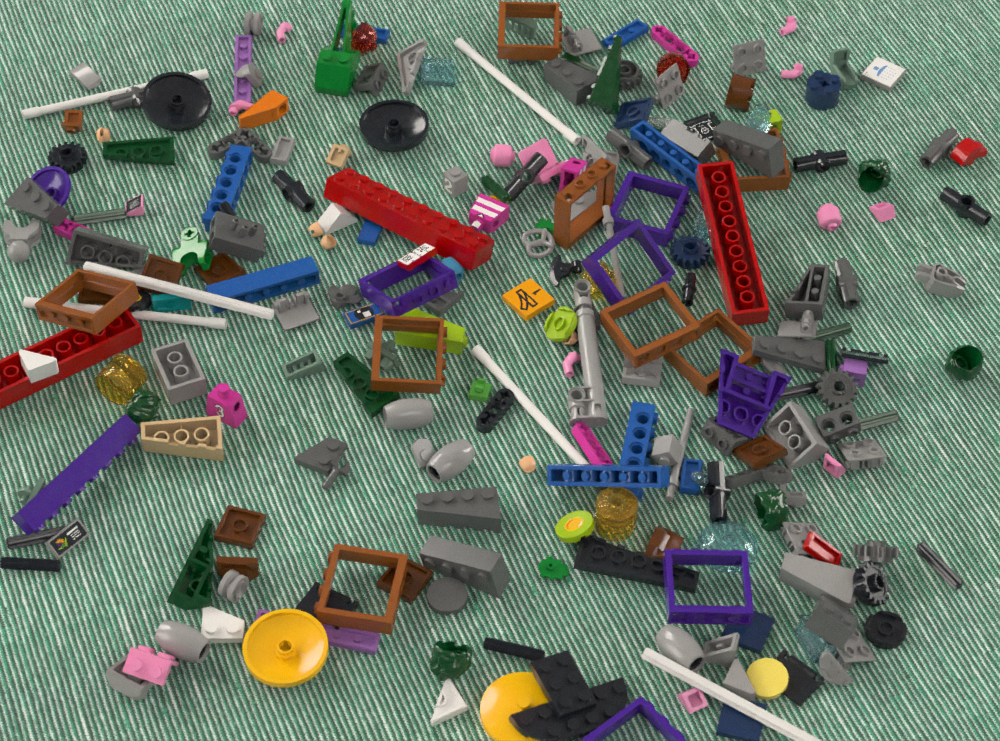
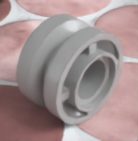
M253 11L246 12L243 23L245 34L250 35L253 31L254 35H260L263 28L261 12H256L255 15Z
M234 569L229 570L220 581L218 594L223 598H227L232 603L238 602L248 588L249 578L245 575H240Z

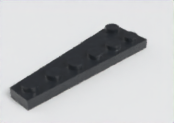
M591 534L586 538L585 536L581 537L574 569L664 587L663 559L657 557L653 559L644 556V553L640 551L632 552L625 549V546L609 544L607 540ZM672 565L674 589L695 594L700 572L680 565Z

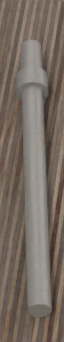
M609 205L602 206L603 226L606 228L607 238L610 239L614 235V220L611 216ZM615 246L610 250L616 288L623 298L626 299L617 247Z
M693 408L687 409L679 443L682 445L679 463L673 465L671 476L669 477L670 486H667L665 500L669 502L673 501L675 490L679 486L678 477L695 413Z

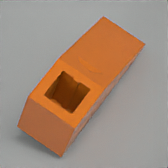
M274 90L269 91L238 117L239 129H251L280 119L289 111L288 98Z

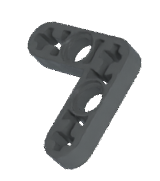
M249 128L238 129L207 147L209 158L214 160L223 158L226 151H229L231 145H227L226 143L234 142L233 145L246 147L258 144L259 146L252 147V155L262 164L270 163V157L272 156L271 148Z
M768 464L757 470L751 468L725 476V483L730 489L761 480L777 485L793 481L791 470L776 464Z

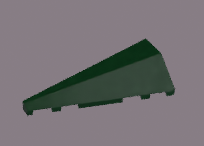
M619 35L613 36V45L608 47L610 52L608 56L604 57L596 75L597 82L592 84L591 88L593 91L586 98L593 107H600L605 114H618L622 37Z
M208 518L167 600L168 603L183 610L210 607L212 603V527L214 521Z

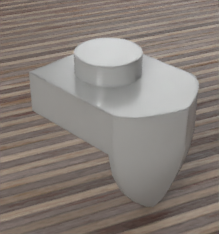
M253 62L243 65L235 74L237 78L246 77L255 88L261 86L264 75Z
M416 439L410 447L418 468L426 466L435 454L431 441L428 439Z
M786 484L780 485L779 489L783 490L787 496L785 499L786 504L794 508L806 505V492L786 491Z

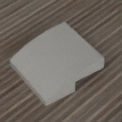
M663 356L636 369L625 357L621 384L659 388Z

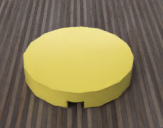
M757 659L750 664L746 671L756 692L755 697L759 699H776L788 687L789 676L787 669L776 659Z

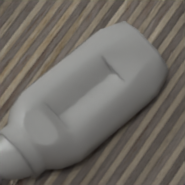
M761 357L760 361L763 367L770 374L778 371L786 375L785 368L779 362Z

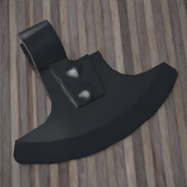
M557 255L553 259L549 270L553 285L555 287L560 286V280L564 277H570V272L581 273V261L574 260L572 263H563L561 255Z

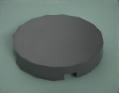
M443 577L437 579L427 589L428 605L435 613L440 615L457 614L467 604V588L460 580L455 578Z

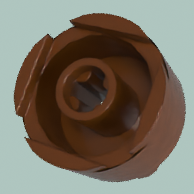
M732 74L724 106L748 112L750 102L747 101H750L754 90H751V88L754 89L756 79Z

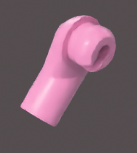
M793 15L786 18V26L780 28L779 32L782 36L796 30L797 21Z
M288 22L281 23L276 30L278 42L281 44L286 42L285 32L289 33L292 30V25Z
M795 63L794 69L781 70V79H795L800 76L804 71L803 64Z
M237 100L230 104L228 112L231 116H236L241 110L247 111L253 104Z
M570 352L564 359L562 365L565 377L570 378L574 376L572 365L574 363L578 364V361H581L580 354Z

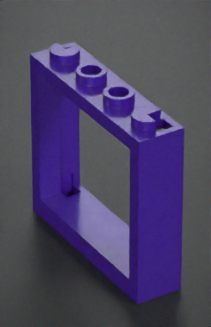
M628 171L610 208V213L614 220V233L616 234L628 223L632 222L619 218L633 188L678 199L665 230L643 224L655 243L667 248L670 239H674V230L679 228L680 217L685 215V206L689 205L691 195H689L690 187ZM631 233L628 236L630 238L636 239L633 233Z
M639 218L628 223L581 261L611 306L619 303L624 298L598 260L631 233H633L662 275L645 290L664 281L668 284L672 280L670 277L676 273Z
M432 257L411 271L401 268L396 261L358 280L362 296L391 316H401L458 287L455 271ZM422 270L435 277V279L394 299L381 292Z
M665 549L663 575L667 624L751 625L754 609L747 551ZM672 565L741 566L745 606L675 605Z
M642 696L582 739V741H602L638 713H641L668 741L687 740L679 730H675L670 725L669 720L664 715L661 716L655 710L654 705L650 701H646Z

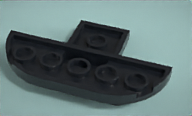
M566 650L530 662L529 668L548 702L511 714L509 721L526 738L529 736L539 741H572L587 736L626 707L628 697L626 684L621 677L589 688L569 651Z

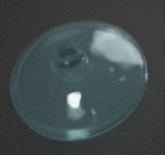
M719 521L706 526L701 531L697 539V549L747 551L749 566H751L757 557L758 543L754 534L745 526L731 521ZM707 565L711 569L723 573L741 571V566Z

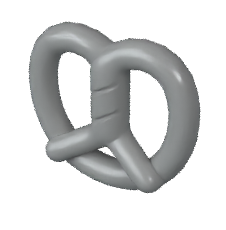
M546 228L530 229L521 236V241L526 246V253L531 258L539 259L546 257L555 248V240ZM542 234L541 239L527 241V237L530 235ZM543 245L548 247L547 250L541 253H533L531 250Z

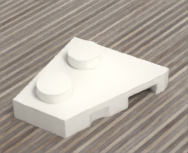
M211 606L203 608L201 633L210 643H243L244 620Z

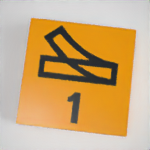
M531 278L502 295V300L525 321L554 305L555 301L552 296Z

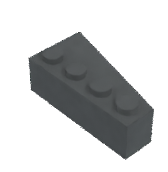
M726 119L713 129L714 144L771 179L785 168L781 138Z
M78 226L73 230L65 265H84L86 261L104 266L141 268L145 265L149 246Z
M497 487L416 494L417 518L420 525L438 527L451 525L455 526L456 529L469 527L475 528V531L484 532V529L494 530V533H501V514Z
M430 535L419 552L424 567L447 577L460 580L463 584L496 598L501 597L510 582L503 555L499 552Z

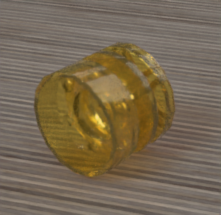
M119 353L96 376L95 384L105 398L117 405L123 406L134 397L133 395L137 391V387L143 386L148 377L145 369L138 361L131 356Z
M609 487L602 490L597 496L595 503V530L600 536L611 541H622L631 537L637 525V497L633 492L623 487Z

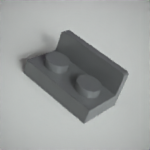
M382 63L365 65L353 86L355 92L370 90L373 96L377 97L389 77L388 72Z
M717 416L708 418L700 432L707 441L726 457L730 456L734 447L746 443L749 439L744 435L717 425Z

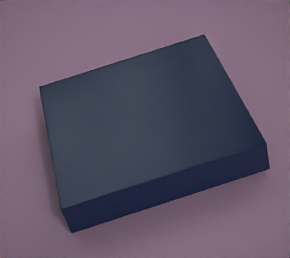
M653 97L621 103L614 127L623 129L634 127L642 120L647 122L654 104Z
M754 611L751 625H726L721 637L738 632L740 634L738 647L761 654L775 623V618Z
M749 701L764 710L767 708V704ZM723 703L716 735L739 741H760L763 724Z

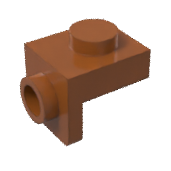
M65 109L64 122L61 123L64 131L69 134L82 132L83 110Z

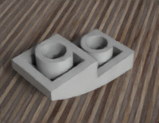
M83 62L69 71L71 77L78 80L81 86L87 90L96 88L102 82L99 75Z

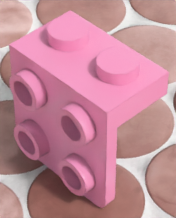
M545 138L518 152L523 166L536 152H539L548 161V164L535 177L532 185L537 183L543 185L551 181L550 177L554 175L555 177L560 176L561 168L567 162V160L557 161Z
M139 645L138 648L131 647L122 672L164 686L171 666H178L179 662L174 661L175 656L159 652L157 655L154 654L155 649Z

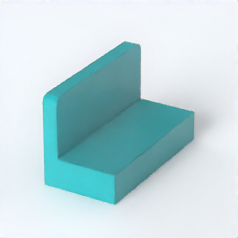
M172 294L152 295L154 312L192 309L191 299Z

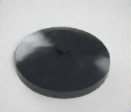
M167 72L151 79L143 90L142 107L146 116L154 124L166 130L187 131L194 129L205 122L211 111L212 97L209 89L200 79L187 73Z
M391 99L377 102L368 107L360 117L359 129L361 137L371 147L386 152H402L418 146L425 140L429 132V119L425 111L418 105L405 100Z

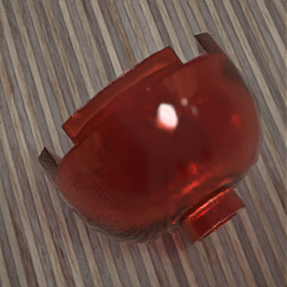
M365 21L352 33L351 49L359 50L361 56L368 54L370 51H375L378 46L376 43L378 37L373 26Z
M678 52L665 53L657 61V77L677 63L682 82L684 83L690 74L689 62L685 56Z

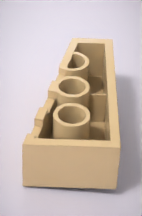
M220 415L141 422V440L144 452L224 461Z

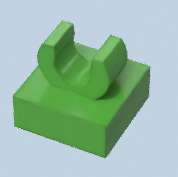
M478 378L477 381L473 380L468 399L487 403L492 390V384L486 383V379Z

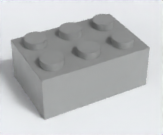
M187 338L150 350L153 366L171 405L208 394L206 378Z

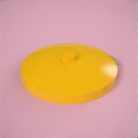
M279 609L261 616L249 627L243 640L242 651L247 669L257 680L269 686L286 688L301 685L317 675L327 660L329 645L324 627L314 616L297 609Z
M515 672L504 675L495 680L484 692L480 704V719L485 732L493 741H539L529 736L526 738L509 721L511 714L548 702L532 673Z

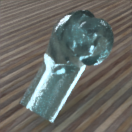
M694 471L691 474V480L701 488H705V485L708 483V476L701 471Z

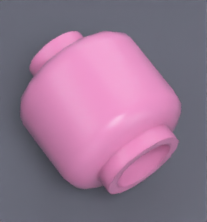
M496 144L494 148H491L490 162H493V165L496 167H510L511 162H515L516 151H512L511 145Z
M831 203L820 206L816 213L819 226L824 230L834 231L842 223L839 208Z

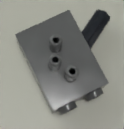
M224 201L219 205L222 212L216 211L210 222L208 249L257 263L266 251V246H264L267 236L264 233L265 225L236 217L230 204Z

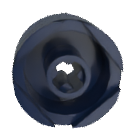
M816 70L807 80L805 101H808V105L813 109L822 111L827 110L829 107H836L841 90L840 77Z

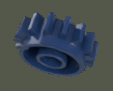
M690 234L686 238L681 235L680 240L675 238L674 243H671V260L675 261L677 266L684 269L699 268L709 260L710 248L708 247V242L703 243L704 239H697V235L693 238Z

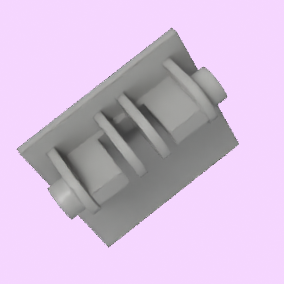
M565 26L562 42L570 54L578 56L602 50L591 28L574 31L572 26Z
M764 38L732 45L733 64H730V68L732 71L734 70V74L745 76L766 71Z
M677 63L654 80L658 94L654 96V103L661 104L663 110L685 93Z
M303 290L296 293V297L294 294H291V298L286 296V298L276 299L272 303L271 307L284 331L320 320L308 299L310 298L308 291L305 292Z
M810 310L804 311L801 321H780L777 337H801L803 339L816 337L818 321H814V313Z
M867 438L863 441H845L844 443L837 444L847 460L844 462L845 469L852 471L859 470V465L861 469H864V465L868 469L870 467H881L885 464L884 458H887V455L875 439Z
M782 522V536L787 546H789V550L793 551L792 554L803 557L810 555L802 548L809 532L813 531L821 537L815 524Z
M855 628L841 650L824 640L830 652L846 671L852 667L851 663L876 661L871 649L867 646L857 628Z

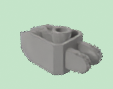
M923 263L916 266L917 272L914 275V279L925 284L924 288L927 292L947 298H958L965 291L963 288L966 285L965 280L960 274L940 263H935L933 267Z

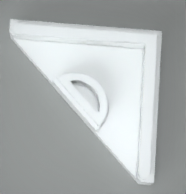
M450 678L445 680L433 717L430 720L432 727L467 711L466 703Z

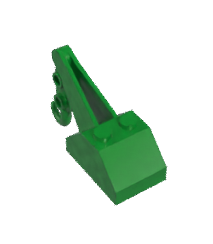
M352 0L342 1L332 45H327L320 50L316 64L314 84L315 92L349 97L361 58L359 50L351 49V38H355L357 34V21H354L355 11L352 10ZM344 24L343 48H340L339 43Z

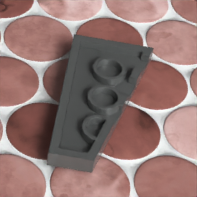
M754 336L752 339V355L823 374L825 371V341Z

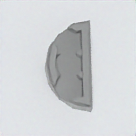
M826 648L821 653L819 659V670L824 679L830 684L848 685L854 682L853 678L835 656Z

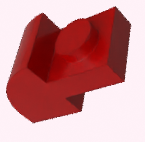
M967 137L954 148L950 157L961 166L973 164L975 158L985 157L989 150L983 147L984 145L981 142L973 141Z

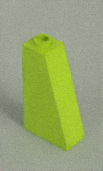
M416 308L401 315L405 317L439 318ZM444 320V327H447V338L443 337V342H447L446 352L462 355L463 348H467L468 345L466 328ZM395 331L396 345L437 351L438 333Z

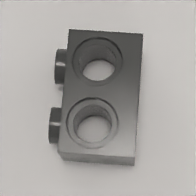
M851 403L815 417L817 430L827 444H835L840 439L847 436L853 437L861 431L860 421ZM847 420L852 421L850 424H844ZM827 428H834L832 431H825Z

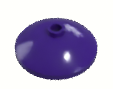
M47 166L34 173L31 179L43 187L59 204L64 206L71 191L69 175L57 166Z

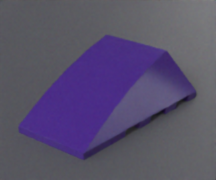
M722 348L720 353L717 425L754 439L792 377L778 371H774L771 375L762 373L738 363L739 355Z

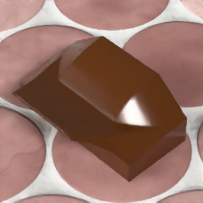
M657 526L644 556L653 559L656 557L663 559L665 549H680L685 538L672 530Z
M217 556V573L221 578L232 569L239 572L240 575L248 577L249 582L259 577L258 558Z

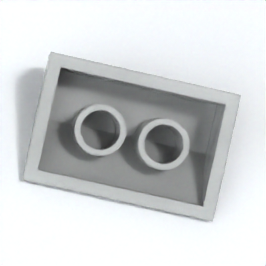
M789 401L762 426L771 439L787 449L788 455L782 459L790 470L814 463L830 450L803 406Z

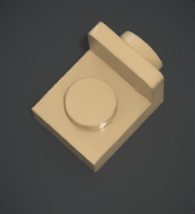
M334 143L325 162L330 166L343 170L348 157L352 158L353 153L349 146L342 143L340 145Z

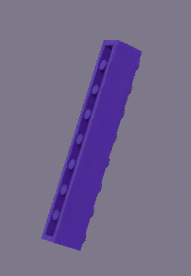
M124 414L11 519L27 536L32 532L36 534L46 526L43 522L47 519L51 521L59 514L58 508L61 506L65 508L73 501L71 499L73 494L78 496L86 489L84 484L87 481L92 483L99 476L97 472L100 469L105 471L112 464L111 459L114 456L116 459L125 452L124 447L127 444L129 447L138 440L136 436L141 430Z

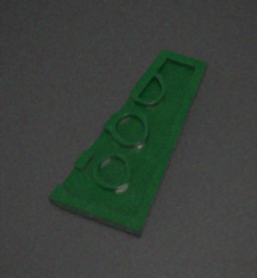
M174 137L103 142V156L106 160L175 166Z
M348 351L333 361L335 369L371 419L382 412L385 405L400 398L399 392L372 391L371 370Z

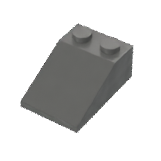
M821 594L804 627L841 650L858 624V616Z

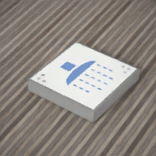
M877 56L861 73L860 79L890 92L906 74L907 69Z

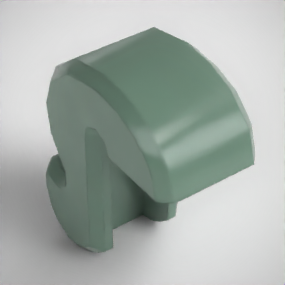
M847 47L835 49L830 54L831 74L840 77L842 90L855 88L858 84V77L848 63L850 50Z

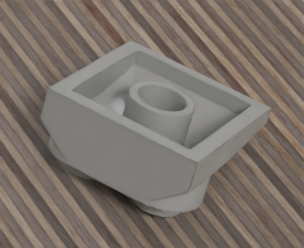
M127 654L106 670L105 677L113 689L133 700L144 699L147 697L148 689L155 683L122 672L128 657Z

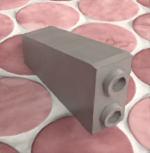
M785 552L780 570V581L817 601L820 595L823 594L848 611L849 607L854 608L857 597L853 595L854 569Z

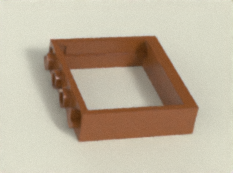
M499 1L497 59L552 60L558 57L559 54H562V44L559 43L562 42V32H559L562 31V21H559L562 20V11H559V3ZM505 17L554 19L553 45L505 44Z
M778 128L755 129L781 138L783 145V136L780 137ZM715 145L718 162L730 161L728 152ZM783 147L785 168L779 172V175L772 179L768 176L737 177L740 191L788 190L789 182H792V172H789L786 148Z
M601 157L555 195L553 238L557 245L568 250L603 221L602 206L609 205V208H611L614 201L616 165ZM597 184L596 202L571 222V205Z
M78 268L36 302L35 307L39 320L97 335L140 297L136 282ZM83 288L115 296L95 314L62 306Z
M665 281L600 311V324L634 369L670 353L673 349H679L700 339L701 326ZM664 297L686 326L635 349L614 320Z
M719 308L697 321L701 326L700 336L717 327L745 352L739 356L738 363L752 368L761 362V357L752 355L753 338ZM673 349L670 353L663 356L671 366L705 397L719 389L720 369L707 377H703L676 352L679 349Z
M375 315L371 390L440 394L441 387H445V375H442V370H446V359H442V355L446 354L447 342H443V337L447 338V327H444V319ZM382 330L438 333L435 380L380 378Z
M335 543L333 551H330L328 555L329 567L324 569L323 580L325 582L324 585H320L318 594L320 600L314 606L317 620L325 625L392 635L408 571V555ZM339 560L396 568L385 616L326 607Z

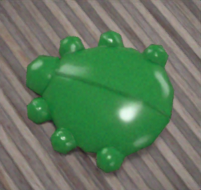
M540 218L538 220L539 223H536L535 227L540 229L546 228L553 236L554 223H551L552 220L547 219L546 221L545 218Z
M548 556L547 559L539 563L540 577L544 578L546 576L551 581L555 578L562 580L563 577L569 575L568 565H562V560H555Z

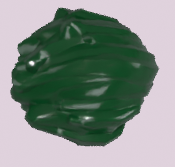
M872 158L866 162H861L857 181L862 191L872 193L889 186L891 168L885 159L873 160Z
M960 345L950 351L946 358L945 370L953 374L958 380L970 381L980 373L983 367L984 354L972 345Z
M137 387L132 401L125 407V414L136 424L150 422L158 418L159 414L156 411L159 410L158 402L161 399L152 391Z
M768 489L767 491L755 494L754 505L758 511L757 516L758 519L763 520L761 527L766 531L779 530L783 527L782 522H786L788 519V504L785 502L787 496L781 489Z
M437 641L433 645L430 669L433 675L440 677V681H445L452 677L459 679L470 668L472 650L467 644L455 646L453 641Z

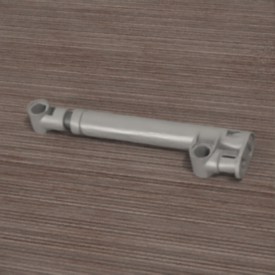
M578 279L574 283L573 291L578 320L577 332L584 386L572 387L568 391L567 407L571 413L569 425L572 428L577 423V420L586 424L589 428H601L607 425L608 418L595 317L592 310L591 284L586 279Z

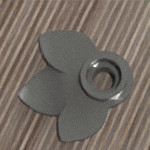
M345 284L341 288L333 285L328 289L330 302L333 307L338 309L346 307V304H357L363 300L361 296L356 295L357 287L351 284Z

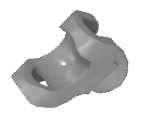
M4 220L2 230L5 234V243L8 245L7 256L15 263H23L29 258L31 248L41 242V220H31L29 225L21 228L14 226L13 220Z

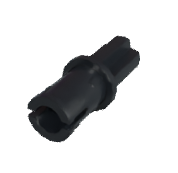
M693 272L686 274L685 284L682 286L683 297L681 302L686 307L693 305L694 294L697 290L695 287L696 274Z

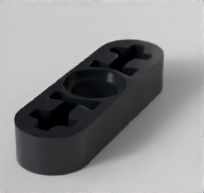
M500 389L476 419V429L480 433H490L513 405L514 393L510 389ZM493 408H497L500 410V412L492 413L490 412V410Z

